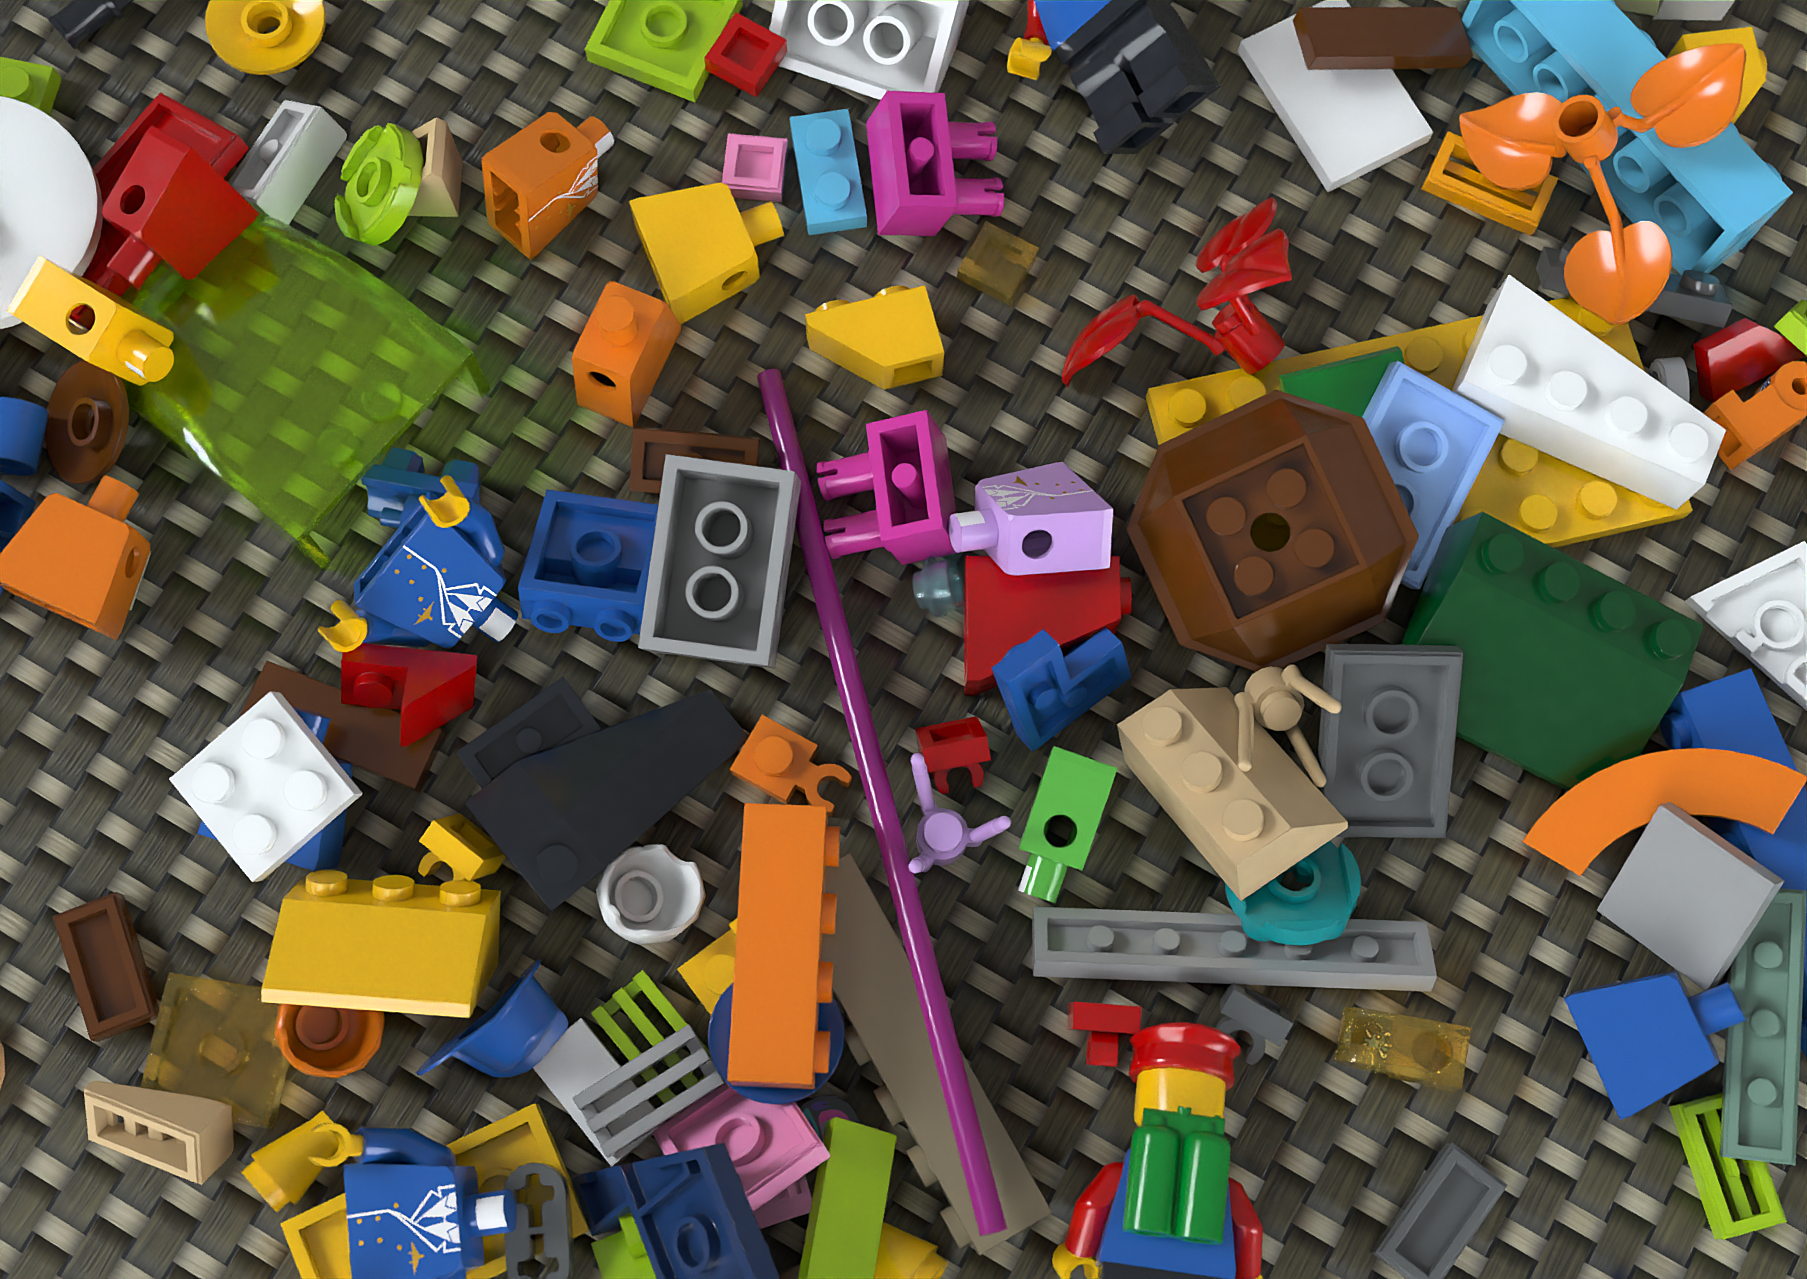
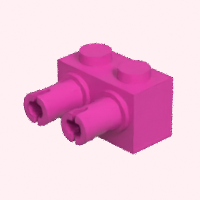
M886 91L866 122L878 235L936 236L952 215L1000 216L1004 206V193H994V191L1002 190V180L998 177H992L991 179L955 178L952 160L973 159L992 161L997 151V137L987 136L995 134V124L993 122H949L945 93Z
M927 410L867 423L866 430L869 445L867 453L817 463V473L819 476L824 475V477L818 478L819 488L827 502L851 494L869 490L875 491L876 510L837 519H825L824 531L827 534H832L825 536L828 552L833 559L885 547L886 551L891 552L902 565L957 553L951 545L948 531L949 517L957 512L946 437Z

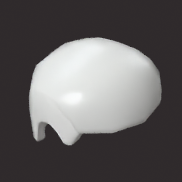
M663 844L645 845L643 847L635 846L625 849L603 869L596 889L597 900L605 923L616 934L636 944L668 942L698 919L706 896L701 872L697 864L679 859Z

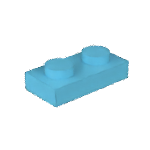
M843 109L790 117V129L808 235L867 227V214L849 110Z

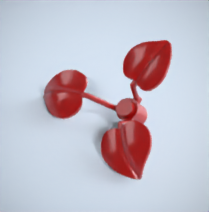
M1270 197L1255 206L1248 213L1226 224L1205 244L1198 254L1195 266L1201 273L1208 272L1219 264L1222 273L1204 287L1196 299V305L1200 310H1208L1224 302H1230L1212 321V325L1217 330L1214 336L1149 300L1140 302V299L1135 294L1130 295L1103 310L1079 333L1068 351L1063 366L1062 381L1066 387L1069 388L1071 379L1076 372L1121 343L1134 329L1139 319L1145 316H1153L1205 344L1215 356L1226 350L1248 375L1254 374L1270 364L1283 350L1285 341L1260 313V310L1250 300L1248 293L1292 280L1288 262V236L1281 229L1273 230L1262 236L1275 216L1277 201Z

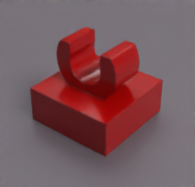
M735 12L704 57L705 68L708 72L757 98L787 54V40Z
M977 716L915 728L919 753L923 755L928 773H932L936 788L941 794L949 793L947 783L948 772L952 768L960 766L968 769L974 788L982 786L984 773L980 762L990 761L991 757L987 735Z
M1087 1002L1068 1003L1067 1030L1088 1031L1086 1065L1117 1067L1118 1033L1135 1034L1140 1031L1141 1006Z

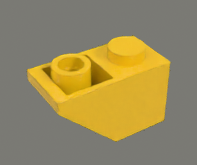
M904 285L891 286L879 291L874 298L853 303L847 300H833L820 305L815 312L805 314L806 334L810 350L883 390L943 376L944 349L925 285L911 289Z

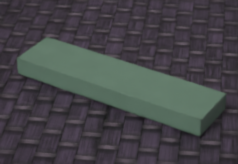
M1783 888L1778 890L1728 969V983L1742 1008L1746 1021L1726 1028L1720 1140V1156L1796 1165L1806 890Z

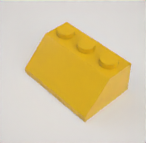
M319 870L311 872L307 876L303 875L282 901L262 984L261 1002L469 1018L498 966L500 890L481 889L480 884L473 881L469 882L468 880L448 881L440 886L414 884L412 878L402 875L381 876L373 881L348 879L346 873L337 870Z

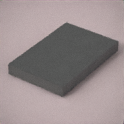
M1326 644L1323 691L1341 704V710L1339 713L1333 714L1321 707L1317 761L1326 777V784L1323 787L1317 788L1348 822V828L1335 837L1446 838L1463 651L1458 646Z

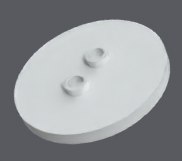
M0 96V329L23 322L7 312V309L38 257L42 256L82 277L96 252L103 223V204L99 183L89 160L76 140L63 126L43 111L29 104Z

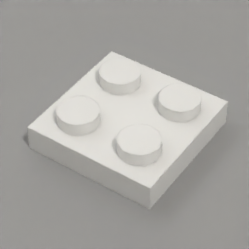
M271 691L169 779L252 882L263 881L363 794L280 692Z

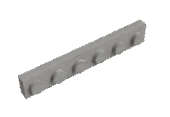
M1034 907L1033 976L1432 992L1437 978L1427 922L1349 919L1344 932L1336 939L1324 940L1310 945H1287L1272 940L1262 942L1250 938L1243 931L1241 919L1236 914Z

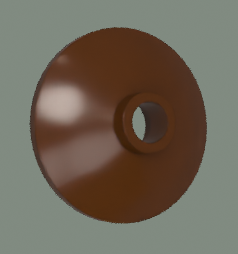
M82 360L66 370L52 392L47 408L49 417L45 432V442L50 462L59 476L68 482L86 485L103 478L116 463L127 435L129 404L121 377Z

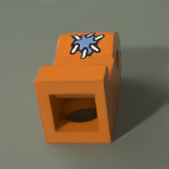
M1792 361L1783 365L1746 402H1743L1735 391L1731 390L1703 412L1704 415L1726 430L1717 454L1730 470H1733L1797 426L1807 416L1806 362Z

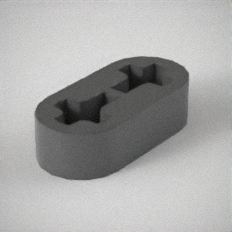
M529 1163L522 1165L510 1174L504 1185V1189L512 1191L517 1209L515 1230L504 1233L508 1278L537 1279L534 1275L524 1274L523 1264L524 1261L535 1258V1234H543L546 1257H557L559 1261L558 1272L548 1274L547 1279H571L574 1272L575 1259L571 1198L567 1179L560 1170L549 1164ZM536 1174L540 1175L542 1185L553 1186L555 1192L554 1200L543 1202V1226L534 1227L532 1205L520 1203L519 1191L529 1188L532 1182L531 1176Z

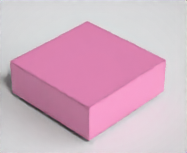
M728 133L722 183L729 186L733 198L782 202L788 153L787 139Z

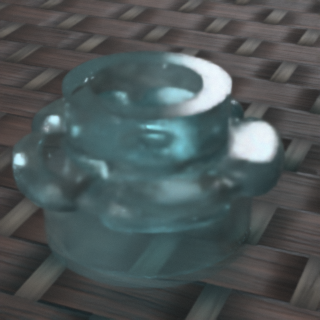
M933 556L925 558L923 562L924 567L920 572L914 573L913 576L915 598L921 609L929 608L935 617H945L949 610L959 609L963 606L964 590L959 569L952 559L936 561Z

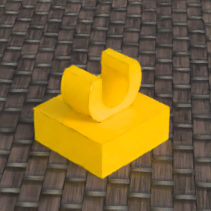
M459 813L435 819L427 828L419 842L431 852L422 858L418 872L424 877L434 874L441 864L445 862L453 869V880L474 882L476 879L495 873L506 856L490 836Z

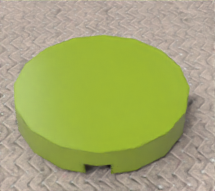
M387 123L386 128L376 125L367 130L352 147L341 170L342 175L340 179L348 182L345 197L337 194L334 204L338 226L346 237L364 244L376 246L389 240L403 225L414 205L421 183L423 167L421 145L411 131L391 123Z

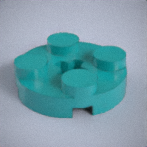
M1328 841L1242 901L1225 883L1228 902L1233 912L1241 919L1243 931L1250 938L1262 942L1272 940L1287 945H1310L1324 940L1336 939L1342 935L1357 904L1361 889V875L1352 852L1342 842L1338 849L1331 841ZM1291 872L1295 874L1298 882L1308 883L1309 887H1304L1301 891H1291L1282 887L1279 882L1282 881L1283 873Z

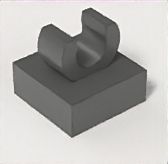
M1229 984L1220 999V1013L1224 1014L1225 1017L1219 1021L1216 1028L1228 1035L1235 1030H1245L1252 1036V1044L1248 1047L1245 1054V1061L1251 1065L1257 1063L1264 1055L1266 1048L1265 1039L1280 1047L1294 1024L1291 1010L1245 984Z

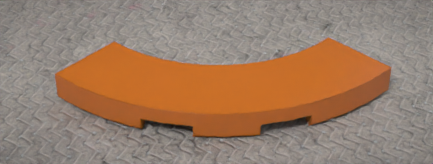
M1695 748L1649 753L1621 761L1575 785L1555 801L1536 821L1522 842L1581 877L1591 862L1604 849L1630 831L1648 824L1659 805L1668 802L1673 803L1690 816L1720 817L1738 821L1773 835L1806 783L1807 776L1782 764L1758 756L1729 750Z

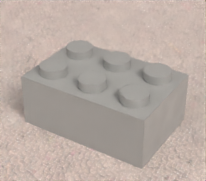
M666 454L638 648L655 653L775 669L801 480L795 471Z

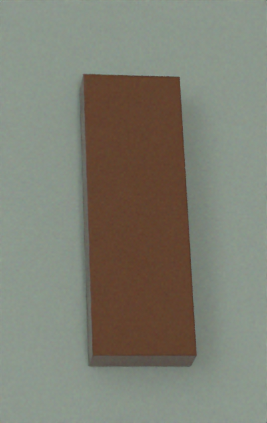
M1301 7L1292 20L1307 70L1464 68L1473 57L1457 7Z
M266 661L239 716L240 718L270 691L280 692L292 707L310 710L331 718L323 745L333 758L349 762L353 767L416 792H420L446 736L442 729L437 728L406 747H400L401 713L389 708H368L361 705L341 704V689L270 661Z

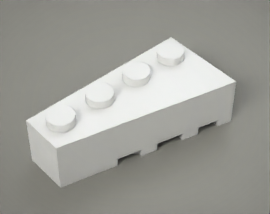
M1511 275L1507 276L1488 304L1451 390L1503 419L1505 422L1499 432L1500 434L1676 510L1705 485L1726 432L1723 427Z

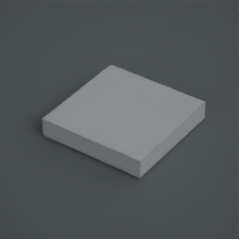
M1668 802L1659 805L1597 911L1706 991L1717 987L1784 883V880L1682 809Z

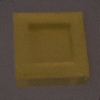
M986 221L958 268L957 279L1010 306L1038 258L1039 248Z

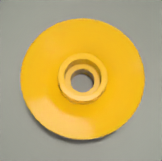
M210 0L205 14L206 34L216 54L229 66L239 71L256 75L276 74L299 65L316 49L322 39L326 25V13L322 0ZM270 27H278L271 33L263 34Z

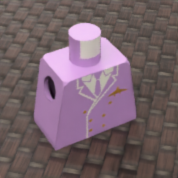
M1057 462L980 480L975 486V511L950 515L948 522L949 538L953 549L957 553L984 549L1006 574L1010 575L1110 568L1113 508L1064 462Z

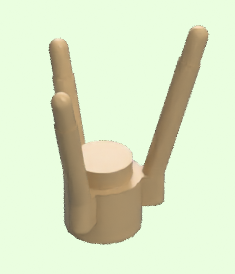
M1289 665L1285 669L1270 666L1258 670L1248 679L1244 692L1236 694L1234 702L1239 710V769L1245 772L1249 771L1252 766L1255 717L1258 723L1267 729L1285 731L1315 786L1323 787L1326 784V777L1297 724L1304 709V700L1301 693L1333 714L1339 713L1341 704L1332 698L1331 695L1305 679L1296 665Z

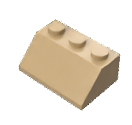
M1227 687L1170 689L1117 724L1124 761L1240 901L1348 828L1346 819L1255 718L1252 766L1249 771L1245 772L1239 769V710L1234 702L1235 696Z

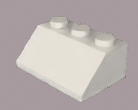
M776 0L769 30L787 40V54L778 65L780 67L879 100L882 99L886 91L938 93L957 47L970 0Z

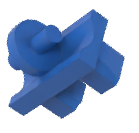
M393 447L381 465L366 463L362 472L361 482L366 486L368 492V516L380 518L382 526L399 528L419 504V497L421 495H426L430 491L438 498L444 496L447 490L440 479L446 475L453 478L462 493L480 504L481 481L479 467L472 462L453 459L451 462H447L441 477L424 474L425 468L422 457L414 451Z

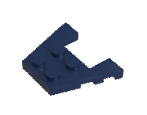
M725 1143L575 1175L571 1179L591 1236L616 1230L621 1225L618 1217L630 1212L632 1213L657 1279H779L769 1247L762 1236L744 1192L742 1181L735 1170Z

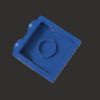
M546 490L518 585L522 618L530 619L535 627L549 633H560L565 631L569 625L594 628L600 637L614 642L626 641L632 634L640 635L659 505Z

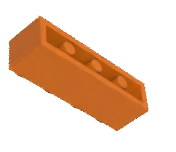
M744 804L727 1081L732 1086L815 1089V1074L828 1073L830 1031H818L819 1003H832L834 962L821 961L823 934L835 935L837 893H825L826 867H839L840 826H828L826 806Z

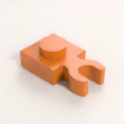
M763 714L730 768L733 776L786 805L797 789L806 794L809 806H826L828 817H832L834 814L835 805L819 796L818 789L820 785L831 780L848 788L852 782V777L848 771L839 765L823 764L817 766L813 764L812 761L819 751L818 745Z

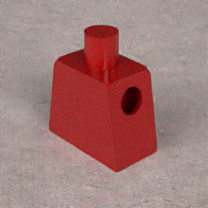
M151 125L102 207L103 217L127 238L108 262L106 268L136 290L140 289L158 264L186 281L195 279L254 222L259 213L191 146Z

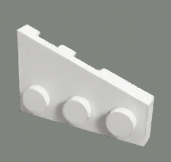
M1803 541L1689 597L1685 603L1807 711V544Z

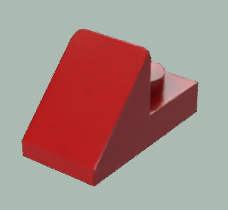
M361 643L354 650L342 653L341 704L361 705L368 708L400 709V747H406L473 708L477 655Z

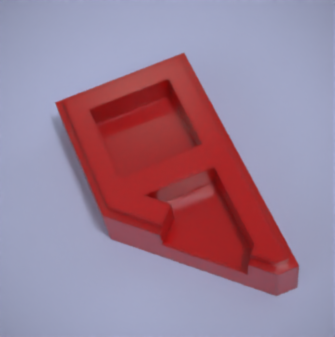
M1744 318L1694 343L1699 394L1714 403L1731 390L1736 392L1777 371L1783 365L1797 361L1806 355L1785 336Z

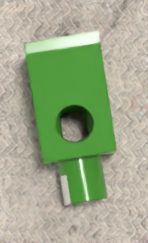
M1053 746L1018 849L1030 853L1018 891L1056 903L1068 866L1083 870L1118 768ZM1054 816L1063 817L1072 825L1065 846H1054L1045 837L1051 818Z

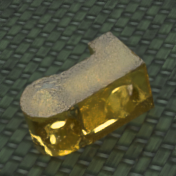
M1346 1007L1343 1008L1334 1061L1347 1067L1387 1074L1389 1078L1425 1085L1426 1088L1454 1093L1462 1088L1471 1027L1365 1008Z

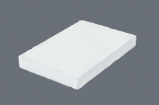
M1324 0L1312 7H1350L1346 0ZM1295 15L1240 42L1237 52L1327 192L1429 142L1433 134L1432 129L1392 69L1307 70L1292 21Z

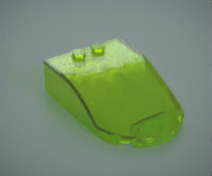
M259 214L254 222L224 247L194 279L185 280L158 264L139 290L130 286L121 296L172 330L174 334V340L169 347L174 354V363L170 372L163 379L156 382L148 381V383L139 386L121 378L126 389L129 408L322 570L331 560L309 535L322 519L455 377L482 398L490 390L473 351L423 311L355 262L296 228L266 215Z

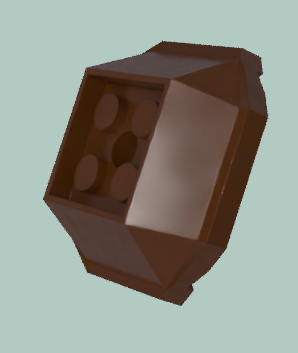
M1274 390L1160 444L1126 528L1179 644L1256 672L1270 666L1286 667L1326 649V644H1337L1384 623L1419 538L1364 418L1279 390ZM1265 514L1282 516L1290 527L1288 542L1277 551L1268 552L1260 549L1252 538L1254 523Z

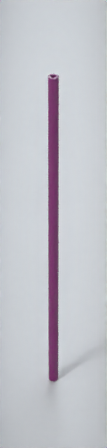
M778 369L764 370L757 375V380L780 469L795 471L801 480L795 526L980 1237L1007 1230L1005 1217L914 874L909 870L910 859L782 375Z

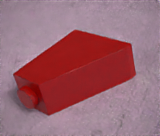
M966 556L963 573L964 695H979L997 687L998 684L992 667L999 663L1012 647L1027 642L1043 629L1060 645L1063 657L1077 643L1089 640L1105 627L1115 634L1121 620V615H1130L1132 604L1130 577H1120V556H1110V568L1027 575L1006 574L990 556Z

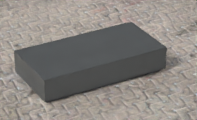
M1446 1143L1370 1252L1404 1279H1444L1508 1185L1454 1143Z

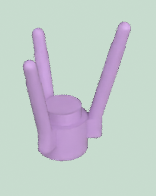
M920 753L912 755V771L920 801V811L923 815L918 825L916 844L920 855L909 863V870L912 873L927 872L932 865L945 866L952 864L961 858L966 847H978L982 841L1010 827V818L1001 816L975 829L968 828L965 820L957 812L951 809H938L934 801L924 757Z

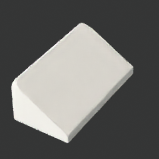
M285 100L228 183L259 213L258 217L274 225L287 227L347 138L346 131L322 107Z

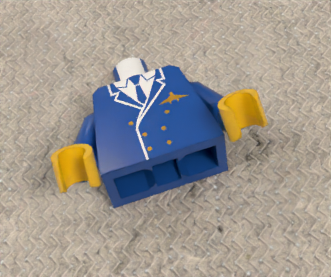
M446 475L440 479L447 490L441 498H438L430 491L426 495L419 497V504L353 583L355 605L362 610L354 611L342 600H336L332 603L330 610L341 621L331 628L320 626L318 632L335 650L349 652L360 646L361 643L425 648L434 643L443 648H451L470 626L497 643L504 639L513 628L518 618V612L496 597L506 582L501 563L505 549L491 512L462 493L451 476Z
M323 1123L318 1124L310 1131H332L339 1139L338 1151L332 1157L327 1159L308 1157L312 1163L319 1166L332 1167L344 1162L348 1156H353L356 1162L343 1165L352 1279H466L467 1271L479 1268L484 1264L483 1236L515 1230L517 1209L514 1195L510 1189L479 1193L477 1172L474 1166L457 1165L456 1157L451 1148L412 1129L361 1127L355 1134H349L348 1130L339 1124Z

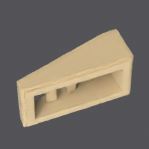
M92 1080L84 1088L88 1139L90 1141L201 1185L233 1152L232 1107L228 1104L203 1097ZM118 1115L124 1117V1123L118 1122Z

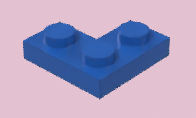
M1107 627L1103 628L1089 640L1077 643L1069 650L1065 658L1063 657L1060 645L1043 629L1027 642L1012 647L1003 659L992 667L1016 734L1032 752L1132 677L1122 642Z

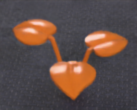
M1726 43L1703 46L1674 55L1654 65L1642 75L1631 92V104L1636 113L1643 117L1642 119L1623 114L1619 107H1613L1607 112L1602 103L1590 95H1577L1561 104L1558 99L1545 93H1524L1512 96L1489 107L1465 112L1460 115L1463 141L1472 162L1488 181L1501 189L1521 191L1538 186L1549 175L1553 157L1562 158L1567 152L1573 160L1585 165L1609 220L1611 231L1591 232L1582 237L1573 246L1565 261L1564 279L1573 299L1582 308L1610 325L1627 323L1642 314L1654 303L1669 278L1672 268V250L1667 236L1656 223L1641 221L1623 229L1621 216L1601 169L1600 162L1608 158L1616 147L1618 126L1640 133L1647 132L1654 127L1661 142L1674 148L1698 146L1709 142L1722 133L1733 120L1740 104L1746 63V51L1742 44Z

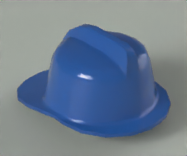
M536 959L516 979L493 1007L443 1045L417 1070L416 1074L421 1076L450 1056L492 1077H512L528 1072L537 1065L565 1033L568 1026L565 1014L556 1006L553 999L533 976L542 960Z

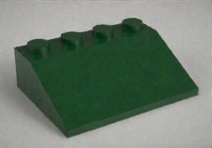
M1481 512L1446 528L1402 645L1458 646L1463 651L1456 736L1569 791L1593 774L1621 761L1638 757L1685 682L1704 625L1489 514Z

